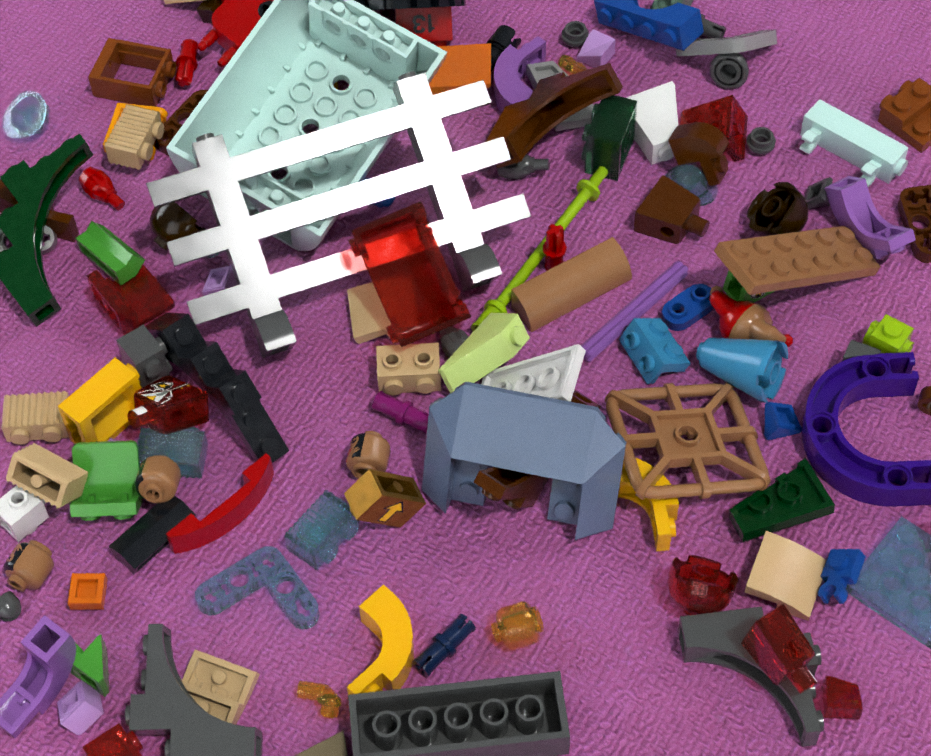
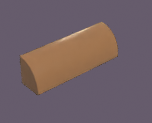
M611 237L511 289V308L515 313H518L523 323L533 332L630 281L632 273L628 259L618 242Z

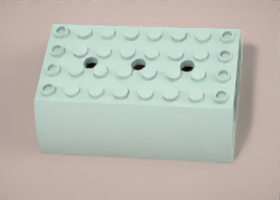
M274 0L166 147L168 155L176 169L181 173L197 168L192 153V143L197 142V137L207 133H214V136L222 134L229 156L233 157L305 135L306 133L302 129L308 124H314L319 128L318 130L396 107L398 103L393 87L396 81L399 80L398 77L415 71L416 75L425 73L428 83H430L444 63L447 52L354 0ZM343 80L349 84V87L345 90H337L333 85L335 82ZM394 134L282 168L287 172L286 177L283 179H275L271 176L272 172L240 181L239 185L250 216L363 181ZM206 192L200 194L208 199ZM339 215L273 235V237L297 251L313 250L319 246Z

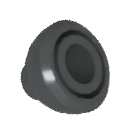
M740 53L718 54L711 62L710 76L714 83L723 89H737L748 78L749 66L746 59Z

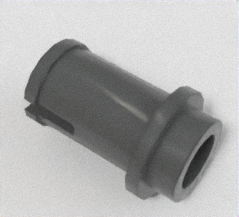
M701 14L704 29L702 36L707 38L724 37L726 27L705 19V15Z

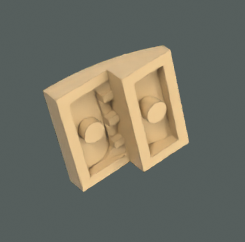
M409 278L381 280L347 289L353 338L358 344L385 334L393 340L419 330L412 281Z
M766 531L747 581L745 593L777 603L776 610L809 621L823 580L821 574L827 560L794 541Z
M195 649L183 676L182 683L196 703L207 713L222 721L236 725L250 699L260 674Z

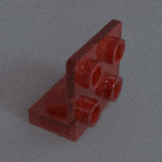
M733 95L682 111L680 125L703 122L715 126L729 141L724 152H727L734 162L744 159L748 116Z
M144 265L141 266L135 277L123 285H119L116 281L112 282L109 277L104 279L98 270L86 275L93 298L123 335L175 307L174 300Z

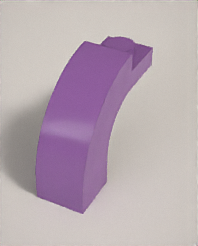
M539 36L529 43H525L519 50L510 44L498 57L494 67V99L500 113H502L505 106L527 100L531 97L533 90L521 80L527 75V64L546 61V41Z
M848 176L825 187L830 207L839 225L846 226L853 231L855 238L864 248L872 253L874 259L901 252L906 248L905 245L916 240L913 229L892 225L879 214L872 202L865 178Z
M45 615L20 642L27 651L25 665L15 682L0 698V727L15 739L38 712L43 715L64 686L75 661L76 643L74 639Z

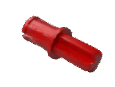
M186 39L181 43L180 55L176 59L177 72L175 80L178 81L180 87L184 85L189 86L192 83L193 72L198 66L196 60L198 43L192 39Z
M551 224L546 232V241L543 244V253L545 255L544 267L546 271L563 263V256L566 253L567 246L564 242V229L561 225L555 226Z

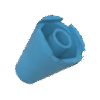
M708 338L705 342L700 343L696 358L699 360L701 368L756 400L767 403V398L773 399L782 385L786 368H782L781 364L782 358L788 359V348L784 342L778 340Z

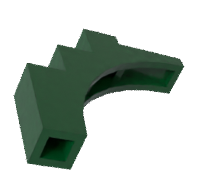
M80 134L64 141L61 147L50 155L40 158L33 167L30 168L23 160L19 164L8 168L6 173L0 176L2 182L18 202L13 207L6 208L0 214V229L13 244L8 250L0 252V280L36 327L61 310L50 290L44 272L42 243L49 211L59 191L72 174L93 156L88 144Z

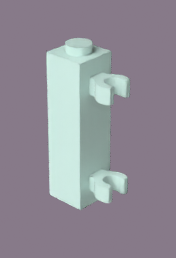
M820 99L803 117L800 136H802L801 139L804 140V143L799 149L810 154L819 145L861 169L863 175L860 178L866 179L868 187L874 182L876 177L889 184L896 175H902L908 165L906 155L909 147Z

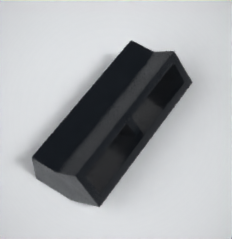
M174 496L168 502L156 504L110 544L109 548L116 560L124 564L135 574L169 544L166 536L168 531L191 513L195 517L196 514L181 499Z

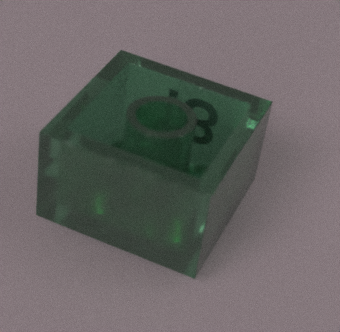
M612 95L602 99L599 104H594L591 114L592 122L585 125L582 135V141H586L581 155V160L585 161L584 173L593 175L599 166H603L608 170V175L605 178L618 181L634 142L638 101Z

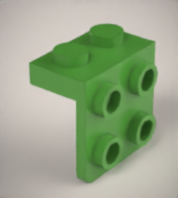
M132 440L76 443L72 448L73 464L88 471L89 474L82 496L70 503L71 517H81V520L93 521L101 518V516H114L115 519L123 520L137 515L143 503V498L135 490V480L140 468L138 444Z

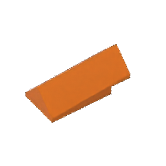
M491 43L437 46L445 50L447 56L429 83L433 95L484 80L486 88L491 87Z

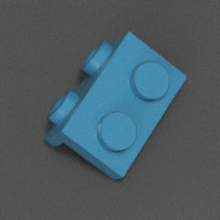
M634 318L619 338L621 345L647 384H654L661 373L685 372L691 364L684 354L682 347L676 342L668 330V326L661 318Z

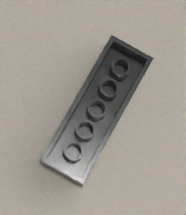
M560 671L348 695L353 756H557L569 754L570 732Z

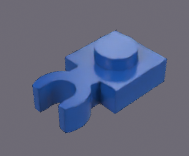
M860 549L830 550L821 574V578L825 583L822 584L818 591V596L824 604L829 603L830 597L833 594L839 604H844L847 600L848 592L846 586L847 584L857 583L866 558Z

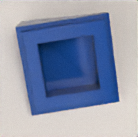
M773 402L765 404L764 435L766 440L799 434L802 431L792 405Z

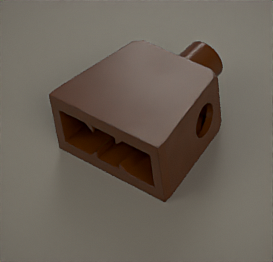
M662 175L636 210L634 231L673 244H679L688 232L703 237L709 228L710 221L699 217L701 203L699 197L670 178Z

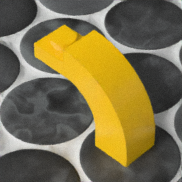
M636 458L642 479L644 480L654 467ZM623 463L618 498L631 500L646 511L652 526L656 552L669 550L671 537H676L675 520H677L679 509L678 498L640 499L636 496V492L629 482ZM662 475L654 486L671 485V483Z
M383 584L359 606L361 622L380 639L382 649L377 659L347 686L348 695L383 691V688L386 690L401 689L412 668L414 642L410 617L399 598Z

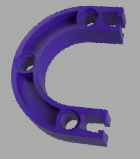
M914 352L880 353L846 359L828 369L811 389L801 431L805 453L813 468L825 482L852 499L877 506L931 505V460L893 462L871 458L855 449L847 441L841 431L838 416L846 407L862 399L913 396L919 380L918 371H912L913 366H915Z

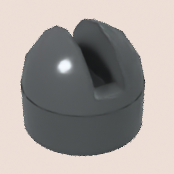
M11 591L0 596V619L3 621H13L18 618L21 613L20 600Z

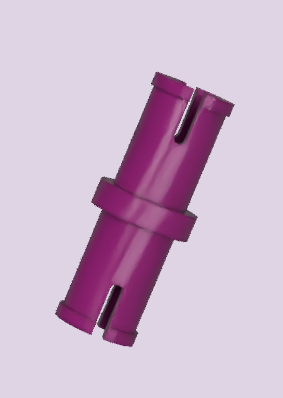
M383 391L377 393L372 409L395 418L396 423L402 426L407 424L427 435L428 413L413 407V403L410 401L402 402L385 394Z

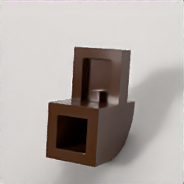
M703 122L677 126L668 140L677 164L683 165L700 162L708 185H719L728 171L727 158L725 155H722L729 144L726 136L715 126Z

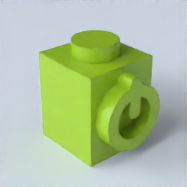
M885 314L880 322L872 321L862 343L881 350V353L911 352L914 342L910 340L914 328Z

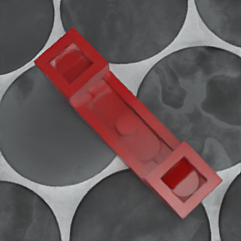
M266 453L242 472L244 486L201 521L191 513L168 531L166 536L171 551L177 554L207 545L227 534L247 518L260 503L271 484L274 475L271 457Z

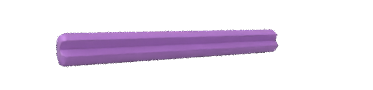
M681 261L675 262L581 345L586 350L584 360L586 362L592 361L626 330L634 318H640L682 281L688 274V267L683 265Z

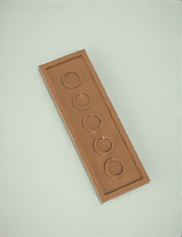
M846 226L719 242L714 250L749 295L874 276L881 267L873 258L872 253L862 246L855 238L853 231Z

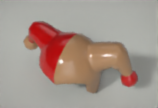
M719 286L711 288L709 301L719 316V330L722 338L778 340L784 342L787 347L793 344V338L790 334H782L775 326H772L770 313L763 306L752 301H735L727 296Z

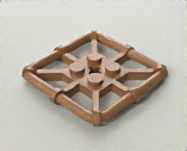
M665 383L663 387L611 390L605 396L606 411L612 430L615 433L619 432L627 442L623 463L629 482L636 492V496L640 499H668L698 496L700 499H709L711 495L763 491L770 484L768 468L757 443L758 434L756 429L750 425L742 402L736 391H734L733 385L729 383L724 385L710 383L675 386L674 383ZM714 396L705 408L683 409L680 398ZM664 399L665 402H668L670 410L653 411L637 401ZM728 402L737 427H717L713 415L723 403ZM619 409L647 423L651 433L627 434ZM687 435L688 439L693 440H685L681 436ZM740 441L741 444H744L752 465L726 451L723 442ZM656 447L660 461L643 480L633 449ZM720 464L746 479L710 482L704 465ZM691 467L696 483L654 486L668 468Z

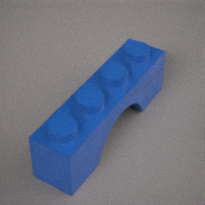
M594 0L599 24L682 51L704 33L700 9L685 4L676 3L661 9H645L639 7L638 0Z

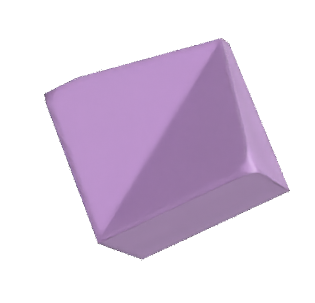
M593 29L577 55V60L594 68L606 64L615 54L616 39Z
M82 680L57 702L60 724L76 735L84 733L104 714L100 693Z

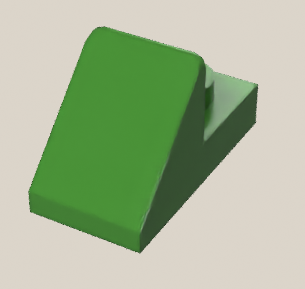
M98 635L85 651L76 644L75 661L70 673L106 697L110 692L108 654L102 635Z

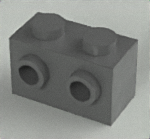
M144 324L116 340L123 364L129 363L138 371L140 375L139 383L142 389L146 391L145 394L162 392L161 390L154 391V387L151 386L153 384L172 382L170 372L173 369L165 356L168 350L161 338H154Z

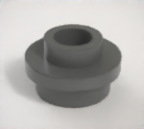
M579 21L567 23L562 30L563 42L573 47L582 46L589 35L585 24Z
M757 127L748 135L746 144L754 153L767 154L774 149L776 139L770 129Z

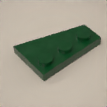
M805 458L797 463L796 469L775 478L774 484L763 491H756L729 510V519L742 542L765 535L766 531L773 533L834 513L835 504Z

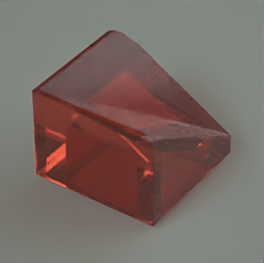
M825 676L822 685L824 718L860 719L863 705L858 685L832 676Z

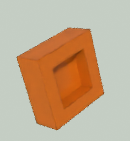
M72 573L68 597L70 610H104L108 581L105 573Z

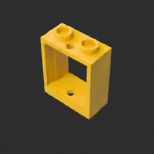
M115 357L58 405L71 442L76 444L79 442H104L110 438L114 439L142 415H137L132 411L133 409L140 406L147 409L144 396L142 395L145 392H143L144 390L139 383L140 375L131 364L127 363L125 365Z

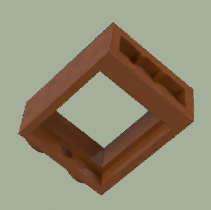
M108 38L88 76L92 94L94 97L157 107L160 99L164 98L170 78L175 76L176 62L173 61L171 49ZM121 64L156 70L149 85L114 79Z

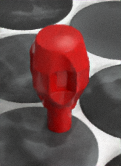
M88 167L80 174L79 182L83 190L91 198L109 203L117 211L124 207L125 202L117 195L110 177L102 170Z

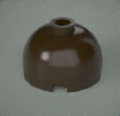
M789 182L775 183L773 185L776 188L769 192L765 189L761 191L752 201L747 211V217L750 219V224L748 223V225L760 237L802 231L808 220L809 212L805 198Z
M175 202L154 208L149 220L150 227L156 235L153 241L165 251H168L166 242L207 230L204 227L198 226L196 224L197 220Z

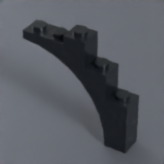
M165 313L145 326L154 338L160 337L168 350V353L165 354L166 358L185 372L216 405L243 441L255 461L267 453L273 463L289 451L261 404L260 399L262 397L245 370L233 369L218 343L203 339L189 314Z

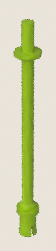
M599 166L589 180H579L576 186L578 195L554 224L555 226L561 225L565 231L587 201H597L600 195L598 186L608 175V170L605 167ZM546 236L499 297L486 302L484 311L471 325L472 331L490 313H507L506 306L511 301V289L525 283L545 257L543 244L546 241Z

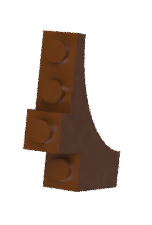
M607 63L569 76L562 72L541 79L529 99L505 106L485 141H491L500 137L505 139L511 160L498 164L496 167L501 168L521 162L528 151L559 123L597 101L620 93L623 86L611 64Z
M574 389L571 402L601 407ZM490 467L480 470L474 483L483 488L481 492L487 498L497 502L502 500L509 507L519 510L520 508L534 506L549 478Z

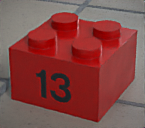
M451 6L395 9L396 24L428 42L431 41L436 46H447V41L453 40Z

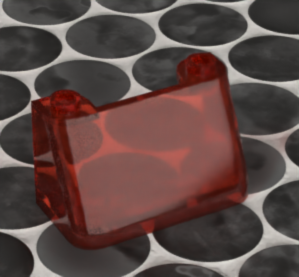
M421 201L351 230L353 238L348 240L355 258L358 256L362 257L391 325L387 326L386 330L392 344L399 342L401 348L471 318L466 304L463 303L462 299H459L460 292L454 284L433 235L432 227H428L427 213Z

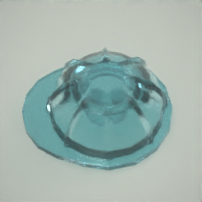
M25 91L12 101L4 114L2 122L3 130L7 136L12 139H21L43 132V129L50 123V108L42 95L36 91Z
M696 163L677 165L665 175L699 197L701 200L700 206L710 204L716 199L718 193L717 185H708L702 168Z

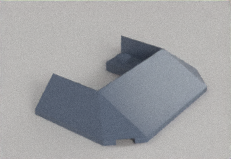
M464 382L456 387L454 392L443 399L439 398L429 406L422 491L446 513L451 500L480 506L484 505L486 496L481 492L483 488L475 484L474 480L480 470L488 469L490 466L551 478L552 486L547 519L577 525L575 540L613 529L627 442L619 432L615 433L605 421V415L598 407Z

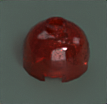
M689 555L687 561H681L676 557L670 567L667 585L672 600L683 609L686 615L721 612L729 605L735 593L739 580L736 573L733 571L728 575L720 570L721 563L706 557Z

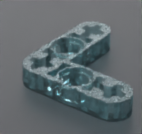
M272 546L258 549L203 582L195 591L197 606L206 615L219 614L265 586L296 628L309 629L317 624L320 617L316 599L282 553ZM266 559L270 562L274 561V566L269 568L268 565H263V561ZM251 567H254L255 572L258 571L257 577L254 576ZM244 574L249 577V581L245 586L235 587L231 584L232 578L236 575ZM290 581L295 584V588L291 593L282 594L277 591L278 585L281 582ZM221 585H226V589L229 593L228 595H226L224 589L222 590ZM211 594L213 597L216 596L217 600L212 603L209 599L206 600L205 596ZM298 599L303 609L309 610V616L305 617L302 613H298L295 603Z

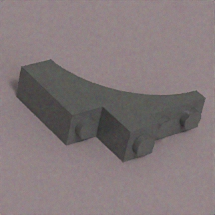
M762 606L680 616L678 637L684 663L698 662L718 665L752 679L766 689L784 708L794 724L802 747L817 744L820 732L824 731V720L821 711L815 709L813 699L816 698L815 685L812 686L805 674L809 670L815 676L817 667L822 663L818 644L813 645L810 632L801 633L800 640H796L812 655L805 664L799 652L802 650H798L794 641L795 649L792 646L791 635L773 637L771 621L764 618Z
M148 624V634L143 637V653L147 656L146 669H143L141 672L142 690H145V694H131L130 705H127L125 709V722L129 726V730L138 736L170 735V739H167L165 743V756H262L263 732L256 727H245L222 721L200 707L189 694L178 674L173 658L171 630L163 624Z

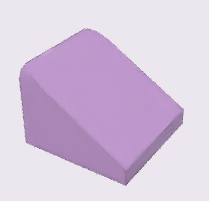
M231 265L210 270L202 290L204 296L238 285Z

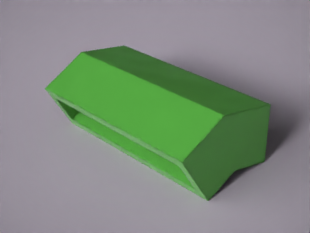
M91 221L84 233L75 238L80 251L119 285H123L135 277L145 261L142 256L108 228Z

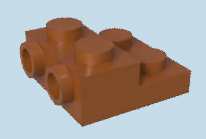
M920 77L914 82L907 80L902 84L897 95L892 96L888 94L881 101L878 122L922 153L931 146V85Z

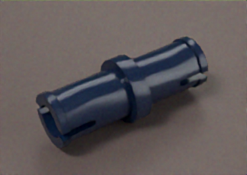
M459 614L458 618L442 634L437 633L432 638L433 643L412 661L418 671L421 668L423 669L421 673L424 676L429 677L447 657L451 658L462 641L471 632L476 630L471 620L466 623L467 616Z

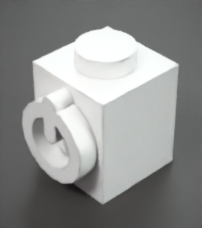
M16 485L0 498V525L18 542L21 541L25 536L35 532L38 526L49 518L44 506L46 504L45 500H40L39 496L35 497L33 493L29 494L28 490L24 491L22 487L18 488Z

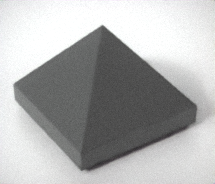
M831 177L808 186L804 197L808 210L830 206L825 187L833 183Z

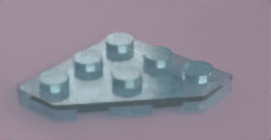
M901 516L863 563L857 583L847 584L846 590L855 599L931 649V536Z

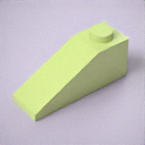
M490 313L441 366L438 371L450 393L454 392L455 388L464 382H477L512 359L525 345L530 337L518 313Z

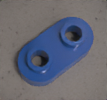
M694 284L668 301L662 309V321L668 326V329L673 331L685 330L713 310L709 301L711 287L705 284Z

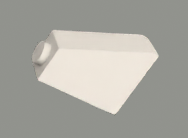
M673 81L623 98L621 101L620 119L651 165L661 161H668L675 157L668 142L678 126L676 91Z

